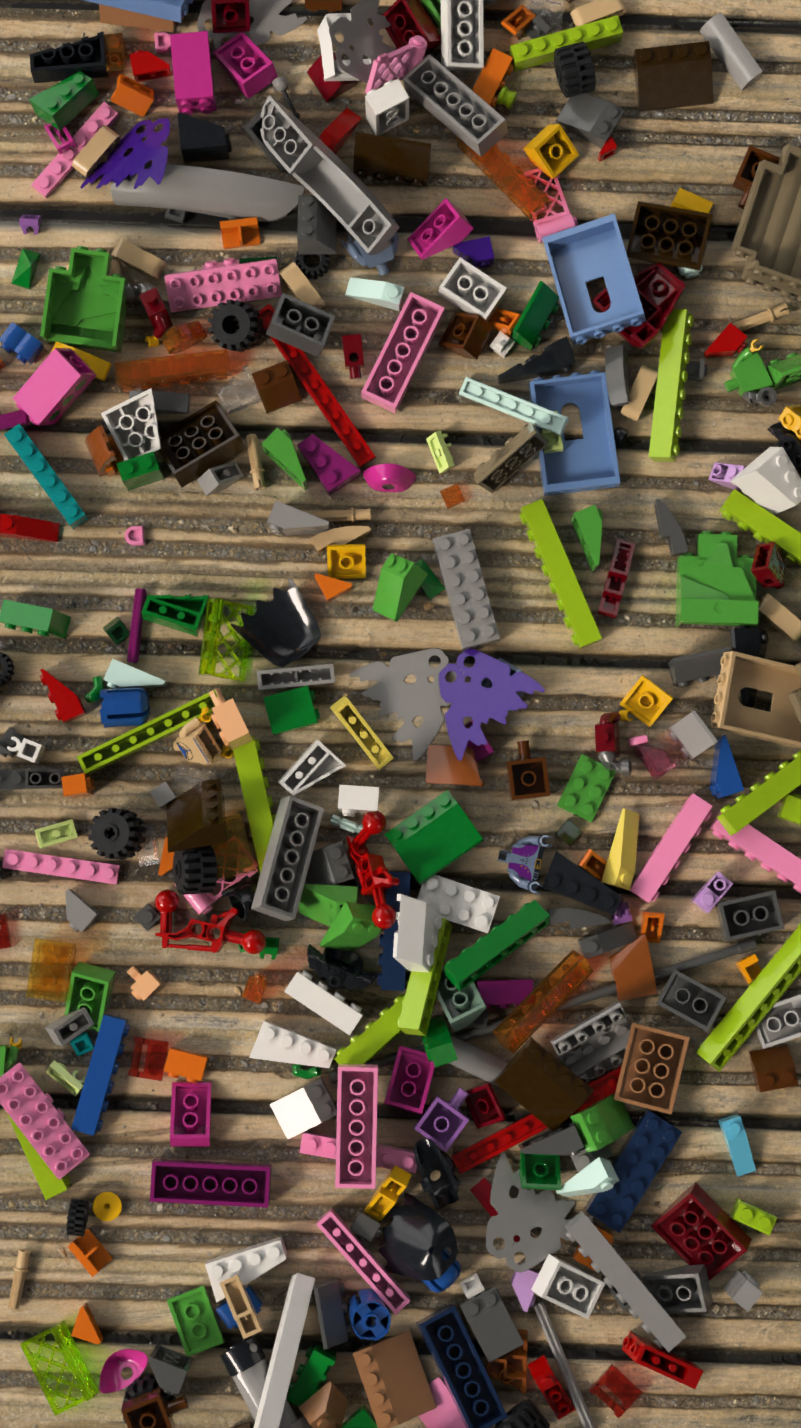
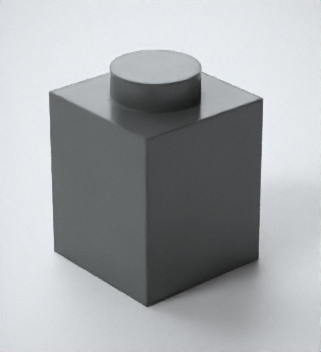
M360 1210L350 1230L371 1242L373 1237L377 1239L382 1230L380 1227L381 1221Z

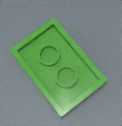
M581 754L557 807L592 823L616 773L615 770L611 771L603 767L602 763Z
M205 1285L167 1299L187 1357L225 1342Z

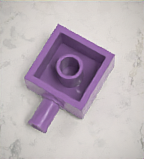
M459 1087L450 1101H445L439 1095H436L415 1124L414 1129L447 1152L469 1121V1118L460 1112L459 1109L469 1094Z

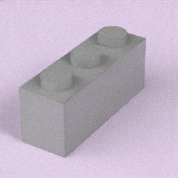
M737 1269L723 1287L727 1294L747 1312H749L763 1293L759 1289L760 1284L745 1270L741 1273Z

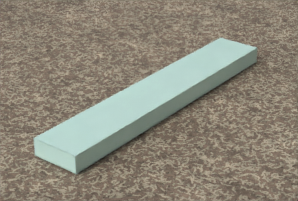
M468 377L465 378L459 392L460 396L527 423H532L537 427L562 436L569 420L566 416Z

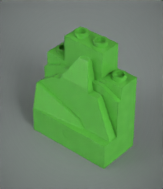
M77 246V248H71L68 270L62 266H55V269L49 268L40 337L47 343L55 344V342L74 347L122 352L128 282L123 278V275L112 274L110 276L112 256L110 253H107V250L97 248L96 251H92L88 247Z
M702 531V534L696 537V556L693 553H683L682 556L677 558L676 627H679L681 624L748 626L749 628H754L758 624L759 601H756V577L751 572L754 558H751L750 555H739V558H737V535H732V532L713 534L712 531Z

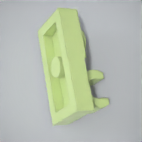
M441 431L434 432L426 439L439 474L455 466L453 457L448 449L451 443L446 444L444 441L448 435L442 434Z
M73 819L34 830L40 849L78 838Z
M54 1060L49 1065L46 1073L75 1097L83 1088L86 1077L84 1076L82 1080H77L78 1070H75L70 1075L62 1063H57Z

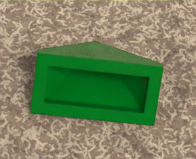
M22 248L11 282L12 285L30 290L41 256L40 253Z
M423 558L415 563L428 574L420 588L429 600L445 590Z

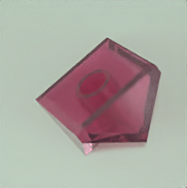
M641 743L633 748L654 780L676 767L665 750Z

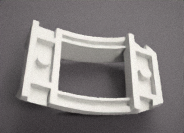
M351 13L327 14L317 30L321 48L324 81H357L359 79L343 71L338 65L337 60L333 59L332 42L329 34L330 26L338 18L346 17L351 21ZM365 21L366 25L369 28H372L367 21ZM340 31L335 32V34H342ZM369 57L368 59H363L364 64L369 65L372 63ZM342 60L346 66L350 65V60Z

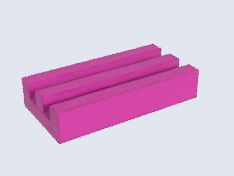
M49 123L44 126L59 154H62L64 149L66 151L70 150L69 146L71 145L73 147L76 146L66 127L62 130L69 140L65 142L58 129ZM51 128L54 129L55 133L62 143L61 145L57 143L56 139L51 133Z

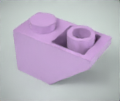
M715 462L708 480L727 488L741 491L730 480L740 473L745 466Z
M717 871L690 901L704 913H709L733 883Z
M533 1268L521 1273L514 1271L511 1279L513 1289L525 1312H528L529 1307H533L536 1299L531 1289L540 1271Z

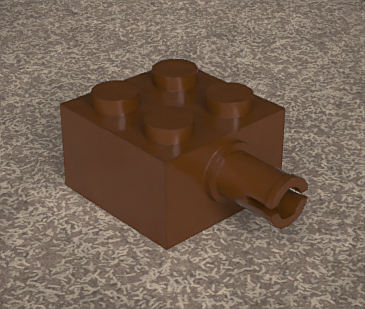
M751 145L749 146L732 187L744 191L738 204L739 208L744 210L759 162L766 160L778 165L780 157Z
M529 740L517 742L519 759L506 762L511 801L549 797L550 788L546 757H531Z
M157 1388L123 1402L121 1412L128 1428H175L172 1414L185 1408L187 1409L189 1406L185 1395L168 1402L165 1400L162 1389Z

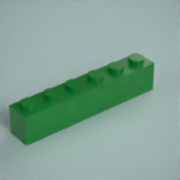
M536 900L524 904L520 911L508 916L504 923L496 925L489 934L481 936L473 946L465 948L455 959H450L444 966L445 976L459 991H462L550 925V915Z

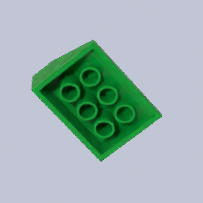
M448 790L385 833L393 848L420 885L484 841Z

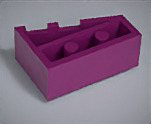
M314 434L297 444L299 452L329 496L361 475V471Z
M533 979L474 981L486 1009H490V1005H497V1008H509V1004H515V1007H527V1003H534Z

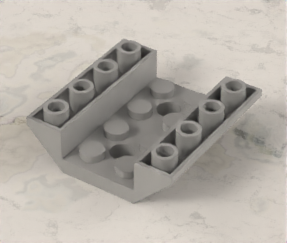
M615 1002L549 1041L559 1060L585 1082L589 1083L614 1067L621 1065L631 1028L620 1002Z

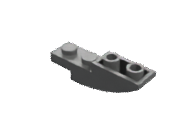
M65 769L0 770V789L63 788L61 777L65 776Z

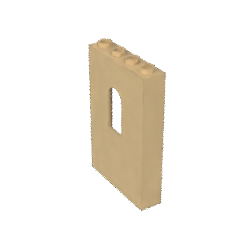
M735 651L724 652L720 661L721 671L717 679L718 688L714 697L715 706L714 712L711 715V728L801 749V724L788 696V693L801 688V678L796 666ZM748 687L773 693L770 712L743 706L738 698L740 690Z

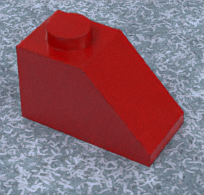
M138 50L133 54H129L135 81L143 82L172 76L170 65L149 51Z
M730 322L705 351L703 356L706 358L733 356L736 351L740 353L747 345L745 340L748 336Z

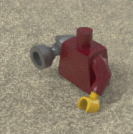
M140 282L135 285L128 283L126 294L129 302L136 301L138 295L140 296L154 328L153 336H146L145 342H149L148 347L159 346V339L165 331L173 327L157 288L149 282Z
M631 710L604 713L601 715L599 723L595 724V744L599 760L603 767L611 771L615 770V772L620 773L623 777L631 776L632 766L630 757H623L619 761L615 759L620 758L619 720L632 721V718L627 716L628 712H632Z

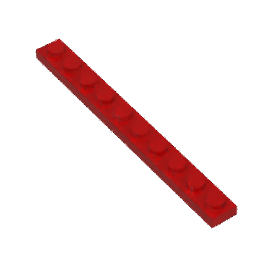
M271 304L258 311L260 313L258 318L263 320L262 327L265 331H267L274 313V308ZM269 336L284 359L288 361L290 368L359 468L374 460L376 456L305 353L296 347Z
M622 1066L589 1082L588 1084L594 1091L573 1114L615 1093ZM529 1114L451 1155L459 1173L462 1174L548 1127L533 1114Z

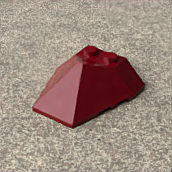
M660 263L640 271L637 276H634L646 321L639 326H630L624 328L621 332H617L629 344L635 347L644 348L658 336L686 287L681 280ZM607 288L591 301L599 313L607 311L611 305Z

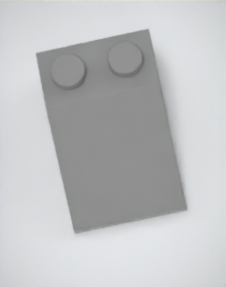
M275 501L267 520L268 526L272 530L271 532L278 536H282V534L287 536L315 534L331 529L329 521L279 501Z
M695 710L668 729L670 731L668 733L670 738L675 743L678 742L682 747L680 751L686 758L693 759L718 742Z
M801 993L777 1001L755 1028L763 1049L801 1037Z

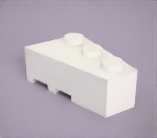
M316 739L279 779L278 783L294 796L346 765Z

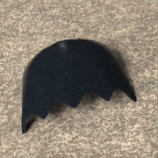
M291 578L288 580L289 589L287 592L274 587L273 600L271 602L257 600V610L254 615L241 613L242 627L231 624L233 629L263 657L279 667H284L306 654L321 638L320 628L298 587ZM296 648H300L299 651H297L296 653L294 652ZM307 649L305 652L298 656L300 652Z
M404 1193V1205L390 1209L393 1215V1222L382 1228L387 1243L378 1251L387 1261V1265L384 1268L388 1272L420 1280H435L447 1271L457 1257L458 1249L454 1231L443 1217L414 1196ZM430 1247L434 1248L432 1254L429 1253ZM449 1247L451 1249V1256L444 1260L441 1257L442 1250Z

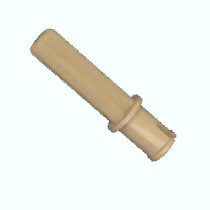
M786 303L771 309L768 307L766 311L734 322L733 325L740 331H745L769 321L774 322V319L789 315V309L781 312L782 309L788 307Z
M249 434L246 436L254 490L259 491V488L264 490L266 489L263 475L265 470L262 468L257 435Z
M352 507L350 510L315 511L314 516L329 522L352 521L354 523V521L371 520V508L354 509Z
M19 1249L16 1266L13 1267L15 1272L8 1302V1308L11 1310H18L20 1308L26 1273L29 1272L30 1250Z

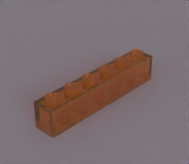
M459 137L456 138L457 147L532 222L549 208L548 195L544 191H540L536 183L531 178L528 179L524 175L523 170L518 165L515 166L505 152L502 153L498 149L497 144L481 157Z
M227 349L114 363L117 386L122 391H132L136 387L149 389L153 385L167 387L171 383L177 382L179 384H188L194 380L206 382L210 378L224 380L227 379V376H231Z
M572 950L492 1031L501 1046L514 1054L594 972L584 956Z

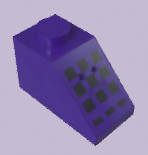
M490 236L463 241L452 248L455 255L461 257L474 267L487 268L494 264Z

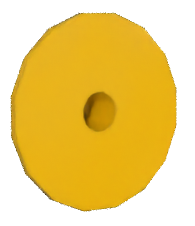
M113 1192L100 1193L93 1201V1212L102 1221H112L121 1212V1200Z

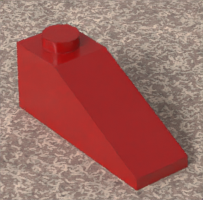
M346 108L324 129L319 139L336 155L360 123L362 117Z
M0 514L1 537L58 542L60 523L17 515Z

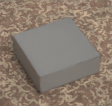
M166 781L150 791L160 808L177 798Z

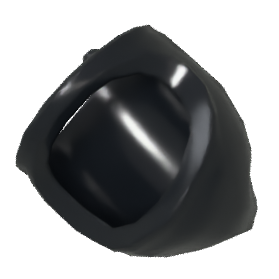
M242 880L221 892L222 896L229 897L233 908L239 909L238 917L242 920H246L248 911L252 910L251 907L257 883L251 880Z

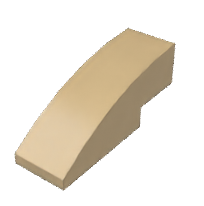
M345 526L319 533L310 539L317 553L320 554L327 550V545L353 544L372 532L369 526Z
M237 1274L220 1282L243 1339L263 1331L264 1329L239 1275Z

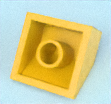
M548 124L523 148L531 162L551 179H554L579 156V153L560 124Z

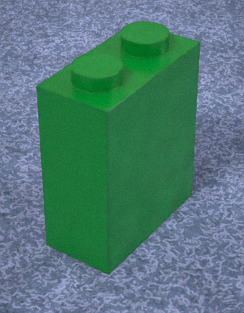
M154 452L117 463L122 482L128 491L164 479L160 463Z
M308 686L263 697L274 736L318 725L317 720L321 719L318 708L314 709L312 701L316 700L313 689L309 690Z

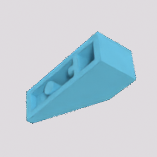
M738 1114L719 1119L718 1121L737 1177L756 1171L741 1117Z

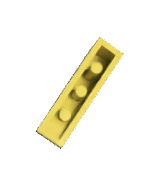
M343 696L329 707L379 770L394 759L346 696Z
M622 809L602 877V883L630 891L635 874L640 814Z

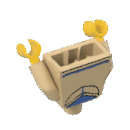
M208 707L202 709L200 717L193 718L179 731V736L173 743L174 750L181 751L188 762L200 763L205 766L221 760V757L232 758L234 755L230 746H225V744L223 745V751H221L207 726L201 724V722H210L212 719L211 715L213 713L208 716L204 715L208 712Z

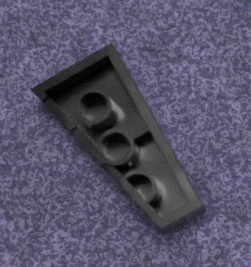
M99 32L97 36L88 38V36L81 38V41L72 44L70 42L65 43L62 47L56 49L52 47L30 54V69L34 83L63 81L79 71L90 78L109 77L107 44L104 32Z
M557 851L555 852L544 880L543 888L617 917L624 898Z

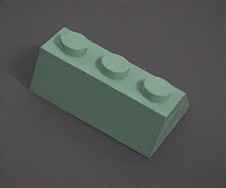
M443 967L436 996L454 1032H457L471 1025L486 1009V1006L474 982L462 991H459L445 976V969Z

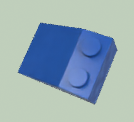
M726 735L717 738L718 742L715 743L709 789L711 795L715 796L716 799L744 791Z

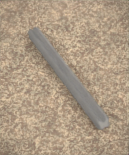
M538 1302L534 1304L535 1312L584 1428H595L544 1303Z

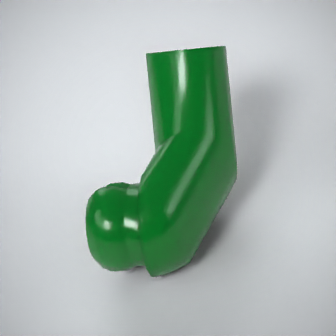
M102 676L93 677L94 688L85 695V700L88 703H95L100 699V691L104 689Z
M300 1064L292 1065V1074L295 1077L310 1079L321 1075L320 1067L302 1069L303 1066Z

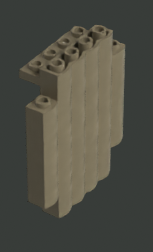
M788 144L783 147L778 165L766 160L759 162L731 250L738 257L746 258L748 256L741 276L746 284L752 286L759 284L763 286V290L768 292L776 290L780 292V296L785 298L793 296L797 298L796 301L801 303V148Z

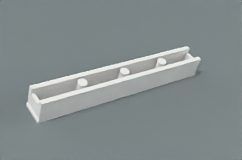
M300 1273L291 1276L254 1428H279L315 1282L313 1277Z

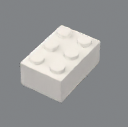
M399 79L389 80L383 87L372 89L365 96L366 119L375 135H381L409 120V96Z
M460 257L440 285L438 295L464 312L480 315L488 322L506 296L507 288Z
M548 1254L531 1290L541 1298L589 1319L605 1282L576 1266Z

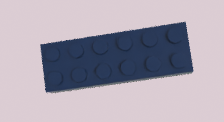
M389 872L393 877L399 878V884L397 886L392 885L386 890V895L384 896L386 903L393 907L395 912H400V901H397V894L409 896L411 873ZM396 920L391 928L384 929V934H380L379 946H383V954L379 953L378 966H382V973H378L377 985H381V990L405 991L406 968L393 957L394 933L399 927L398 920Z
M646 1108L612 1162L619 1181L608 1191L593 1193L584 1207L585 1211L620 1233L682 1134V1131Z
M450 1304L416 1322L466 1428H488L507 1418L508 1416L456 1307Z

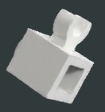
M11 737L12 740L16 741L17 745L14 748L8 746L7 749L12 752L18 751V757L39 765L46 747L25 738L21 743L20 739Z

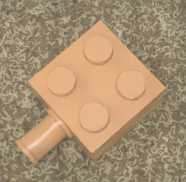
M220 688L215 689L218 697L215 696L213 690L209 692V696L215 707L211 708L214 713L211 715V718L217 729L221 728L222 731L219 734L225 746H230L233 750L252 741L253 739L233 698L225 701Z

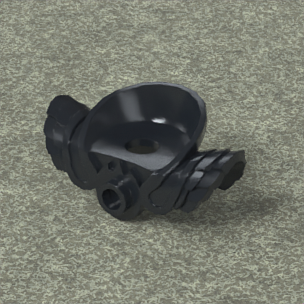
M782 422L773 424L767 429L778 439L773 447H783L797 473L801 475V440L797 438L795 432L786 429Z
M308 945L307 961L309 967L315 970L322 980L326 981L330 989L357 988L362 990L372 984L377 978L378 973L362 971L364 966L363 960L354 951L325 948L323 954H321L314 946Z
M427 1138L420 1139L415 1144L413 1150L419 1173L423 1180L420 1184L425 1193L428 1192L437 1210L443 1209L445 1206L459 1201L457 1192L459 1191L458 1186H460V1182L457 1176L454 1175V1162L449 1154L440 1151L432 1140ZM433 1171H440V1178L433 1181L430 1179V1174Z

